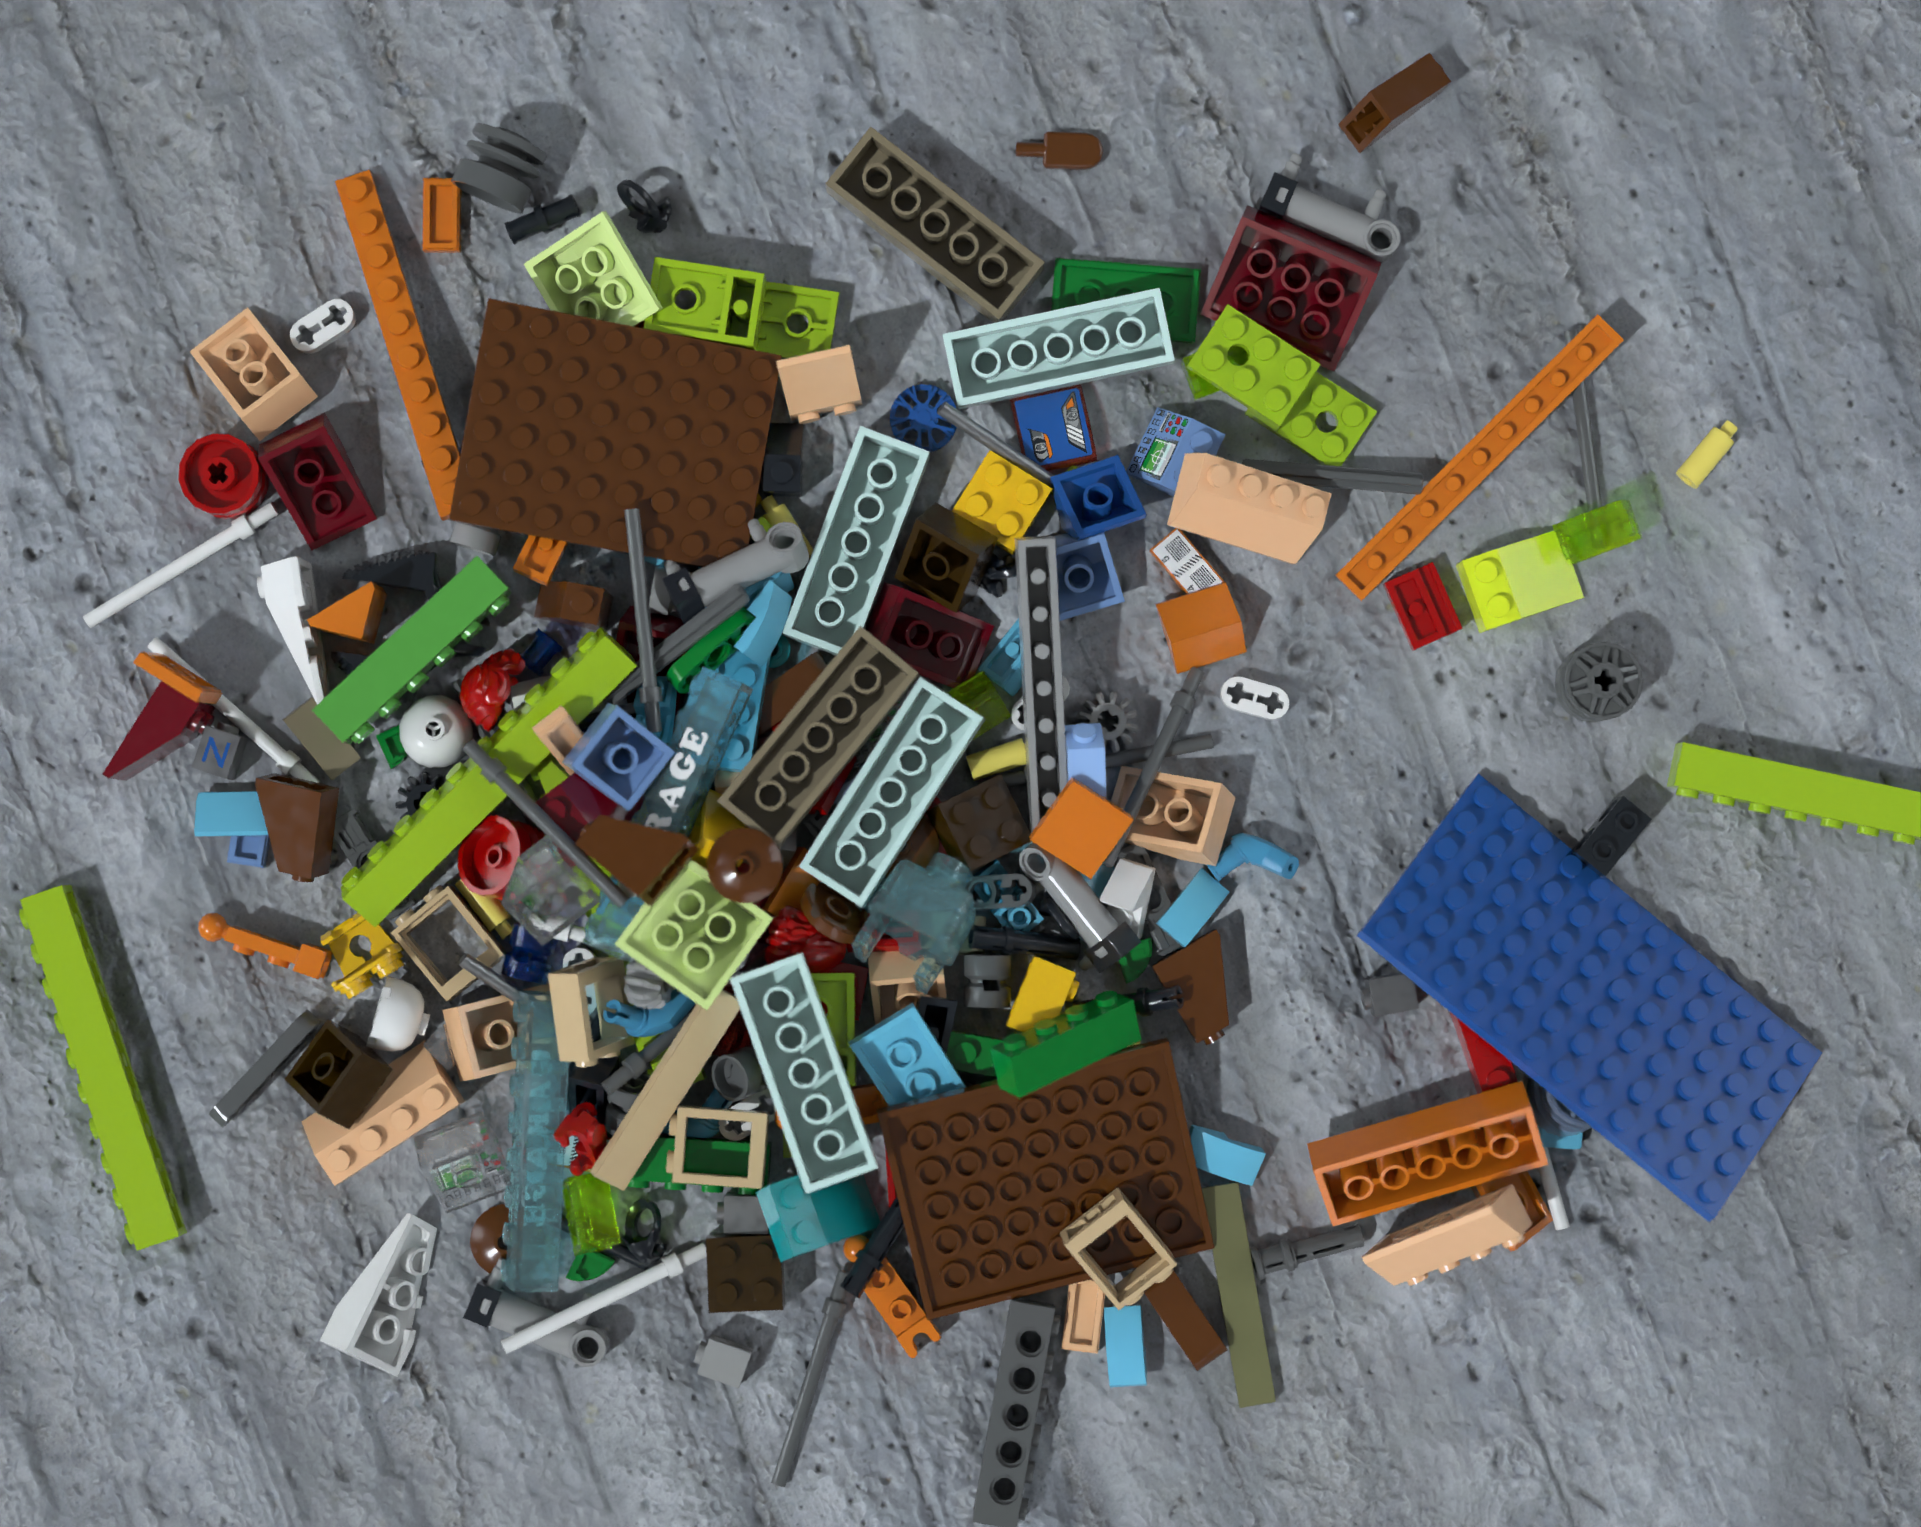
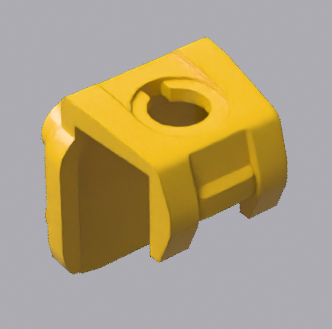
M358 912L353 915V918L347 919L333 930H329L321 936L322 946L329 945L344 975V978L331 983V986L335 992L340 991L341 995L345 993L348 999L359 995L373 986L370 980L372 978L370 972L373 975L377 973L381 979L405 965L401 960L404 957L401 953L404 950L399 943H395L380 924L374 927ZM357 935H364L371 942L370 954L372 958L368 961L363 956H357L351 951V940Z

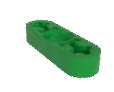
M742 607L698 641L670 667L667 673V680L679 693L685 694L695 689L738 650L734 646L742 637L745 629L756 618L747 610V607Z

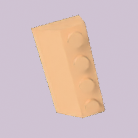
M1185 453L1167 525L1283 562L1296 564L1322 531L1332 493L1208 453Z
M426 1040L388 1064L393 1070L350 1129L319 1115L317 1112L301 1121L315 1157L334 1186L343 1183L466 1102Z
M1513 1184L1385 1235L1362 1256V1259L1368 1267L1393 1286L1405 1281L1411 1286L1428 1278V1272L1438 1269L1440 1273H1445L1460 1265L1459 1260L1470 1256L1472 1261L1483 1258L1492 1252L1491 1247L1502 1244L1504 1248H1508L1518 1244L1525 1239L1523 1234L1531 1227L1532 1222Z

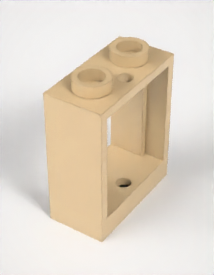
M439 885L423 898L426 904L417 912L411 908L395 921L398 927L391 934L447 1002L456 998L477 981L478 978L462 969L447 981L410 935L413 930L451 901L488 947L486 951L476 958L491 969L505 958L508 952L495 936L489 932L454 886H447L444 889Z
M593 957L548 973L559 1059L561 1062H575L576 1067H589L598 1064V1058L619 1056L621 1049L635 1044L634 1037L626 1032L625 1027L607 1023L603 1017L604 1010L612 1013L616 1012V1010L605 1006L610 1000H619L629 1005L626 997L627 994L624 992L626 985L624 977L626 975L623 957ZM593 983L601 1040L596 1042L592 1041L585 986Z
M680 1105L677 1113H673L670 1118L669 1135L675 1136L674 1151L668 1150L666 1173H673L672 1182L762 1189L765 1178L770 1112ZM688 1117L752 1122L748 1177L684 1172Z
M1116 1188L1060 1232L1064 1246L1118 1310L1125 1305L1135 1304L1140 1300L1148 1287L1155 1282L1160 1283L1166 1280L1172 1274L1173 1268L1177 1266L1172 1252L1119 1188ZM1127 1216L1157 1253L1115 1285L1086 1251L1085 1247L1123 1217Z

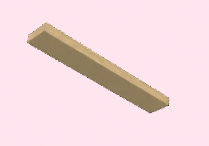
M722 989L708 1010L696 1004L590 1172L594 1177L622 1191L626 1189L740 1010L735 995Z

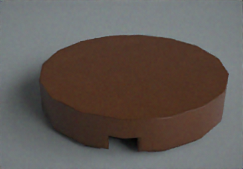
M820 882L818 886H815L814 883L810 884L802 894L800 899L802 912L807 920L828 938L843 944H855L861 941L868 932L870 921L866 910L863 908L860 912L859 908L855 906L856 903L825 883Z

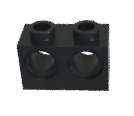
M1614 797L1572 849V854L1577 856L1581 862L1597 875L1605 877L1652 819L1626 797Z

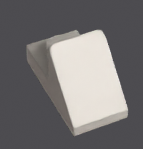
M1121 858L1100 896V902L1108 904L1107 910L1119 926L1126 921L1140 939L1143 933L1156 868Z

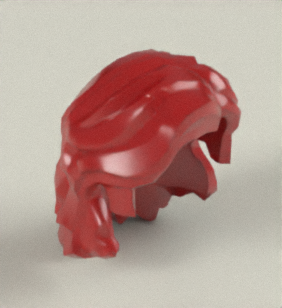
M505 649L504 651L491 654L482 664H478L470 669L462 680L460 701L463 711L467 714L468 718L473 720L475 725H481L488 732L495 728L502 708L506 707L505 701L510 695L511 687L519 683L515 677H510L508 674H521L525 668V661L515 650Z
M786 905V907L782 908L778 916L774 917L767 926L770 935L765 939V942L771 944L765 947L764 950L766 952L764 959L767 965L804 953L810 973H825L838 965L845 957L847 944L832 940L819 932L807 920L804 913L793 906Z

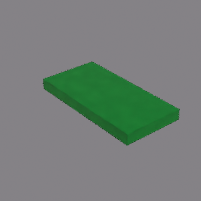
M1055 258L1051 311L1160 288L1171 342L1195 343L1201 269Z

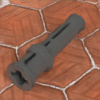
M1357 1223L1349 1227L1294 1242L1284 1238L1277 1245L1262 1249L1251 1247L1250 1253L1258 1280L1265 1278V1274L1287 1269L1288 1272L1294 1271L1300 1263L1364 1247V1240Z

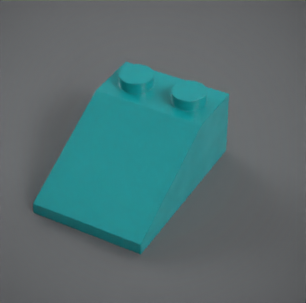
M864 1174L807 1194L799 1175L770 1184L756 1191L780 1262L877 1228L880 1223Z

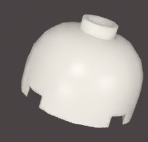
M429 695L414 701L404 712L399 725L400 741L405 752L416 763L429 768H442L459 762L466 754L462 750L463 747L473 739L471 719L468 718L462 706L456 700L443 695ZM427 728L432 730V736L429 735L430 733L427 731ZM441 729L440 733L436 736V731Z
M390 976L386 977L385 986H383L372 1022L371 1035L368 1036L366 1046L384 1051H399L410 1046L417 1034L425 1035L430 1014L423 1013L424 999L417 988L403 980Z

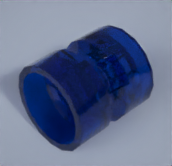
M513 923L508 942L513 949L505 954L501 974L547 985L549 980L548 973L551 972L552 968L548 957L555 954L559 940L554 939L553 934L542 932L541 935L540 932L538 933L539 930H536L534 933L532 928L526 927V925ZM528 952L533 953L530 959L528 956Z

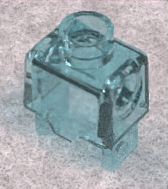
M935 853L926 868L909 860L900 861L868 904L870 916L852 943L855 957L866 962L883 933L890 935L897 941L900 954L914 961L924 958L913 978L916 990L927 994L943 966L953 965L976 920L973 896L965 889L972 878L970 870L956 859L942 853Z

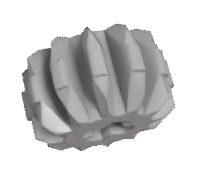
M1097 692L1096 700L1099 706L1096 707L1090 700L1086 699L1083 705L1092 713L1078 712L1076 718L1088 721V724L1097 723V720L1100 721L1102 719L1100 714L1105 712L1111 718L1116 717L1117 724L1112 726L1115 729L1114 731L1107 732V729L1102 727L1105 747L1106 741H1110L1111 749L1116 753L1119 751L1116 738H1119L1126 745L1132 742L1130 737L1123 731H1138L1137 725L1127 723L1128 719L1137 717L1138 713L1136 710L1124 713L1123 709L1129 705L1130 700L1125 698L1119 706L1116 705L1117 692H1111L1109 703H1105L1102 692Z
M631 957L630 963L626 965L627 973L624 977L626 980L624 992L627 994L628 1003L651 1010L662 1009L669 1002L671 992L675 988Z

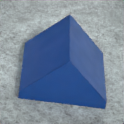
M1118 455L1050 477V484L1062 530L1077 541L1146 518L1147 514Z

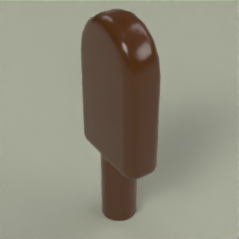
M1046 132L1043 143L1016 142V157H1043V167L1045 169L1088 170L1097 166L1103 156L1102 143L1096 136L1089 133Z

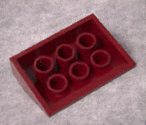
M1247 205L1200 314L1217 321L1227 304H1229L1321 364L1320 366L1335 371L1378 276L1382 262Z

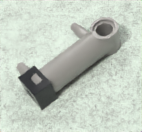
M1297 153L1291 155L1282 174L1274 172L1258 210L1281 220L1283 219L1380 262H1385L1391 258L1399 246L1400 233L1396 225L1387 220H1377L1384 205L1385 191L1377 189L1373 197L1370 198L1364 214L1297 186L1298 182L1295 179L1302 161V156ZM1377 233L1383 234L1389 241V247L1377 249L1371 243V236Z
M751 519L748 522V527L755 543L690 574L686 567L681 569L675 561L666 560L664 566L668 576L662 578L683 624L687 623L734 585L739 584L745 589L780 571L783 573H795L803 569L808 563L809 553L800 528L791 522H782L771 527L766 533L764 527L760 525L757 519Z
M1034 842L1020 853V867L1023 873L1035 883L1036 895L1046 889L1090 947L1084 952L1085 956L1079 962V967L1082 970L1086 971L1095 967L1101 973L1141 943L1126 921L1119 926L1078 870Z
M499 1258L496 1266L493 1267L488 1281L482 1279L477 1283L464 1314V1319L486 1328L492 1326L513 1335L556 1314L554 1311L505 1292L506 1289L502 1288V1284L507 1274L509 1261ZM586 1292L581 1301L594 1295ZM590 1314L531 1342L568 1357L584 1367L594 1366L599 1363L609 1349V1339L605 1331L598 1326L586 1325ZM584 1337L595 1339L599 1347L598 1353L594 1355L585 1354L580 1348V1340Z

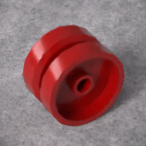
M210 434L197 439L186 449L179 463L178 480L184 496L195 507L219 519H236L243 514H251L262 504L269 488V477L258 459V452L244 441L229 434ZM223 473L228 476L225 482L221 481Z
M498 815L486 816L462 840L458 851V870L462 882L469 891L480 896L492 899L497 898L501 901H504L505 898L506 902L520 904L509 891L513 885L512 882L515 878L517 865L521 863L542 885L539 888L540 894L548 884L552 873L554 852L550 839L540 828Z

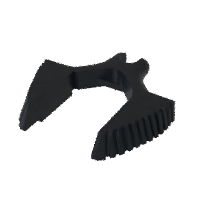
M410 550V552L402 551V553L396 552L395 555L388 554L387 557L380 556V559L374 558L371 562L368 560L363 561L361 566L356 564L354 570L349 568L342 577V579L366 583L373 582L377 585L425 591V596L428 600L443 588L437 572V553L432 552L430 554L429 551L423 553L421 550H418V552H415V550ZM486 617L480 624L482 626H490V621ZM464 639L453 648L456 652L454 657H480L487 649L467 644ZM331 651L333 662L339 663V668L341 670L345 669L346 675H350L369 657L366 655ZM434 665L426 674L436 668L437 665ZM408 690L398 700H403V703L409 701L410 704H413L417 691L412 693Z

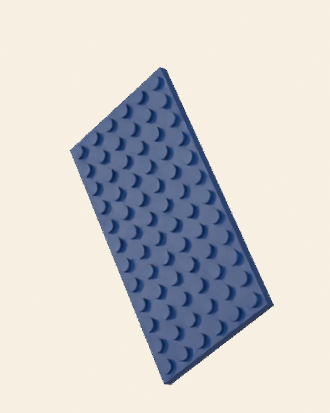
M1478 773L1470 781L1356 936L1706 1221L1709 1222L1715 1219L1822 1052L1606 876L1600 877L1581 862L1577 856L1572 854L1573 850Z

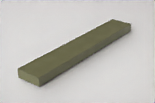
M1230 1182L1201 1187L1214 1244L1212 1254L1239 1408L1276 1402L1238 1182Z

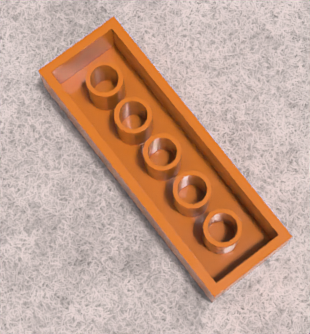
M1523 1081L1307 1143L1313 1172L1333 1227L1549 1165Z

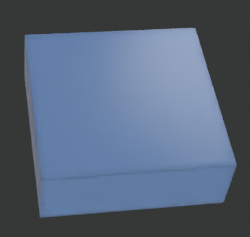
M269 835L231 836L227 862L266 868L270 843Z

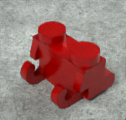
M587 1102L576 1106L571 1114L565 1117L553 1134L555 1140L560 1142L562 1147L570 1145L569 1137H578L579 1142L575 1146L578 1156L575 1160L571 1161L569 1167L572 1175L580 1176L585 1170L592 1169L608 1144L606 1141L608 1139L606 1128L603 1124L598 1123L595 1117H592L597 1115V1110L593 1104Z

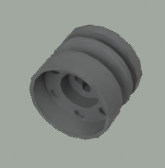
M476 123L472 133L483 142L468 140L466 146L479 159L478 161L466 158L460 159L451 182L461 190L484 202L510 212L523 213L532 191L519 178L520 176L533 179L538 178L540 172L529 163L543 165L547 155L541 149L531 144L529 140L513 131L502 127Z
M1599 642L1579 648L1565 657L1557 670L1554 685L1557 699L1567 713L1578 720L1595 723L1620 717L1632 709L1641 696L1643 676L1640 664L1630 651L1619 644ZM1601 673L1603 678L1609 679L1610 682L1603 689L1600 684H1595L1594 681L1595 677L1601 676Z

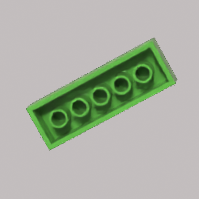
M476 556L318 703L312 711L343 743L351 744L353 741L355 744L362 743L374 732L375 728L371 725L380 716L386 719L390 717L402 705L398 699L408 690L412 693L418 691L430 679L426 673L434 665L442 668L456 655L453 648L462 639L467 643L470 642L484 628L480 622L490 613L494 617L498 616L511 603L507 597L512 592Z

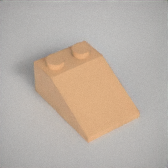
M248 307L189 351L259 441L318 397Z
M850 345L776 361L791 420L798 419L799 424L811 423L820 420V414L834 411L835 416L847 415L856 412L855 406L862 405Z
M1121 766L1111 800L1113 804L1124 810L1143 769ZM1158 772L1124 843L1140 846L1180 860L1216 866L1236 797L1222 783Z
M549 983L523 989V991L553 1010ZM504 995L442 1010L460 1082L526 1066L527 1055L535 1049L547 1051L549 1059L559 1057L556 1030ZM535 1059L532 1061V1064L541 1062L543 1060Z

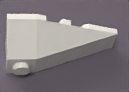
M298 556L289 557L261 566L262 576L257 577V587L260 598H265L266 604L318 704L330 693L321 630L311 627L307 619L318 613L312 565Z
M407 1213L338 1303L320 1341L398 1377L414 1343L416 1330L412 1329L416 1308L421 1309L423 1296L419 1295L422 1277L429 1271L437 1228Z

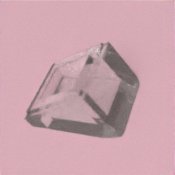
M443 1024L423 1044L446 1070H451L456 1067L447 1027L446 1024Z

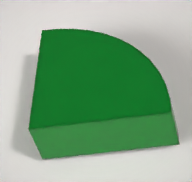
M399 725L376 735L390 769L396 768L405 761V757H408L400 741Z
M1151 938L1141 940V943L1118 960L1126 984L1136 980L1147 968L1152 954Z
M583 1243L566 1278L574 1281L595 1279L607 1272L616 1259Z

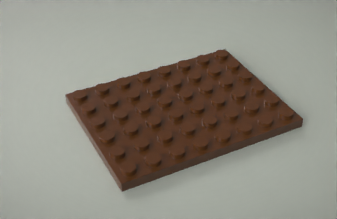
M488 298L449 520L629 553L624 510L639 509L645 557L705 567L749 545L750 529L748 522L754 516L779 375L776 361L781 360L782 355Z
M1167 1037L1126 1047L1021 1098L1000 1089L998 1081L993 1080L876 1109L927 1320L1092 1279L1064 1246L1060 1232L1116 1188H1119L1169 1248L1174 1258L1214 1249L1171 1048ZM1127 1216L1123 1217L1085 1247L1086 1251L1106 1275L1137 1268L1157 1253Z

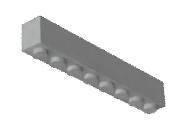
M1053 536L1015 538L1030 833H1032L1068 783L1056 543Z

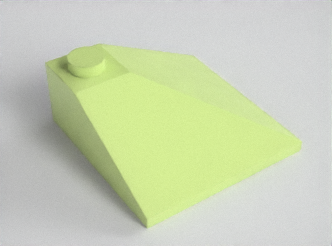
M606 210L524 263L525 268L552 311L634 327L663 308Z
M690 860L651 907L646 903L643 904L615 945L702 1008L708 1010L773 918L753 903H737L723 897L713 887L707 870L693 860Z

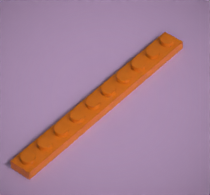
M370 170L336 180L335 183L441 520L445 521L449 519L460 451L373 174Z
M1597 314L1423 487L1421 494H1416L1335 576L1362 602L1624 339Z

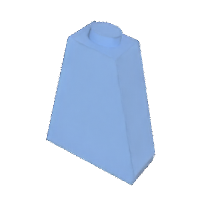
M1101 723L1065 725L1067 782L1073 777L1106 798L1105 745Z

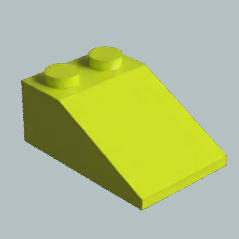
M1560 529L1488 551L1456 564L1480 634L1584 598Z

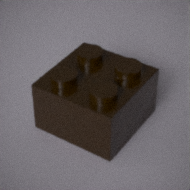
M934 503L915 520L894 578L957 613L976 596L998 537L942 505Z
M1001 774L926 811L958 877L1031 842L1029 838L1031 833Z
M327 1019L285 1077V1080L319 1115L350 1129L393 1069L371 1047L366 1046L367 1043L359 1035Z
M770 1231L768 1234L720 1233L709 1234L706 1237L709 1313L784 1309V1262L779 1260Z

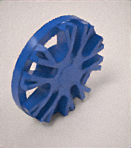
M930 384L914 385L905 389L897 396L890 410V427L894 437L897 440L911 444L904 437L909 431L914 430L918 433V437L913 446L927 450L930 453L943 448L953 438L957 427L953 424L951 428L937 425L938 419L947 421L937 414V410L945 401L954 408H956L955 403L945 391ZM928 391L927 401L924 403L919 402L916 392ZM935 394H938L941 398L933 407L930 405V402ZM908 395L916 403V406L913 408L904 400ZM898 406L908 409L909 416L905 418L896 417ZM910 422V427L898 431L896 425ZM934 429H939L946 435L939 443H936L931 435ZM928 433L929 446L922 447L921 434Z

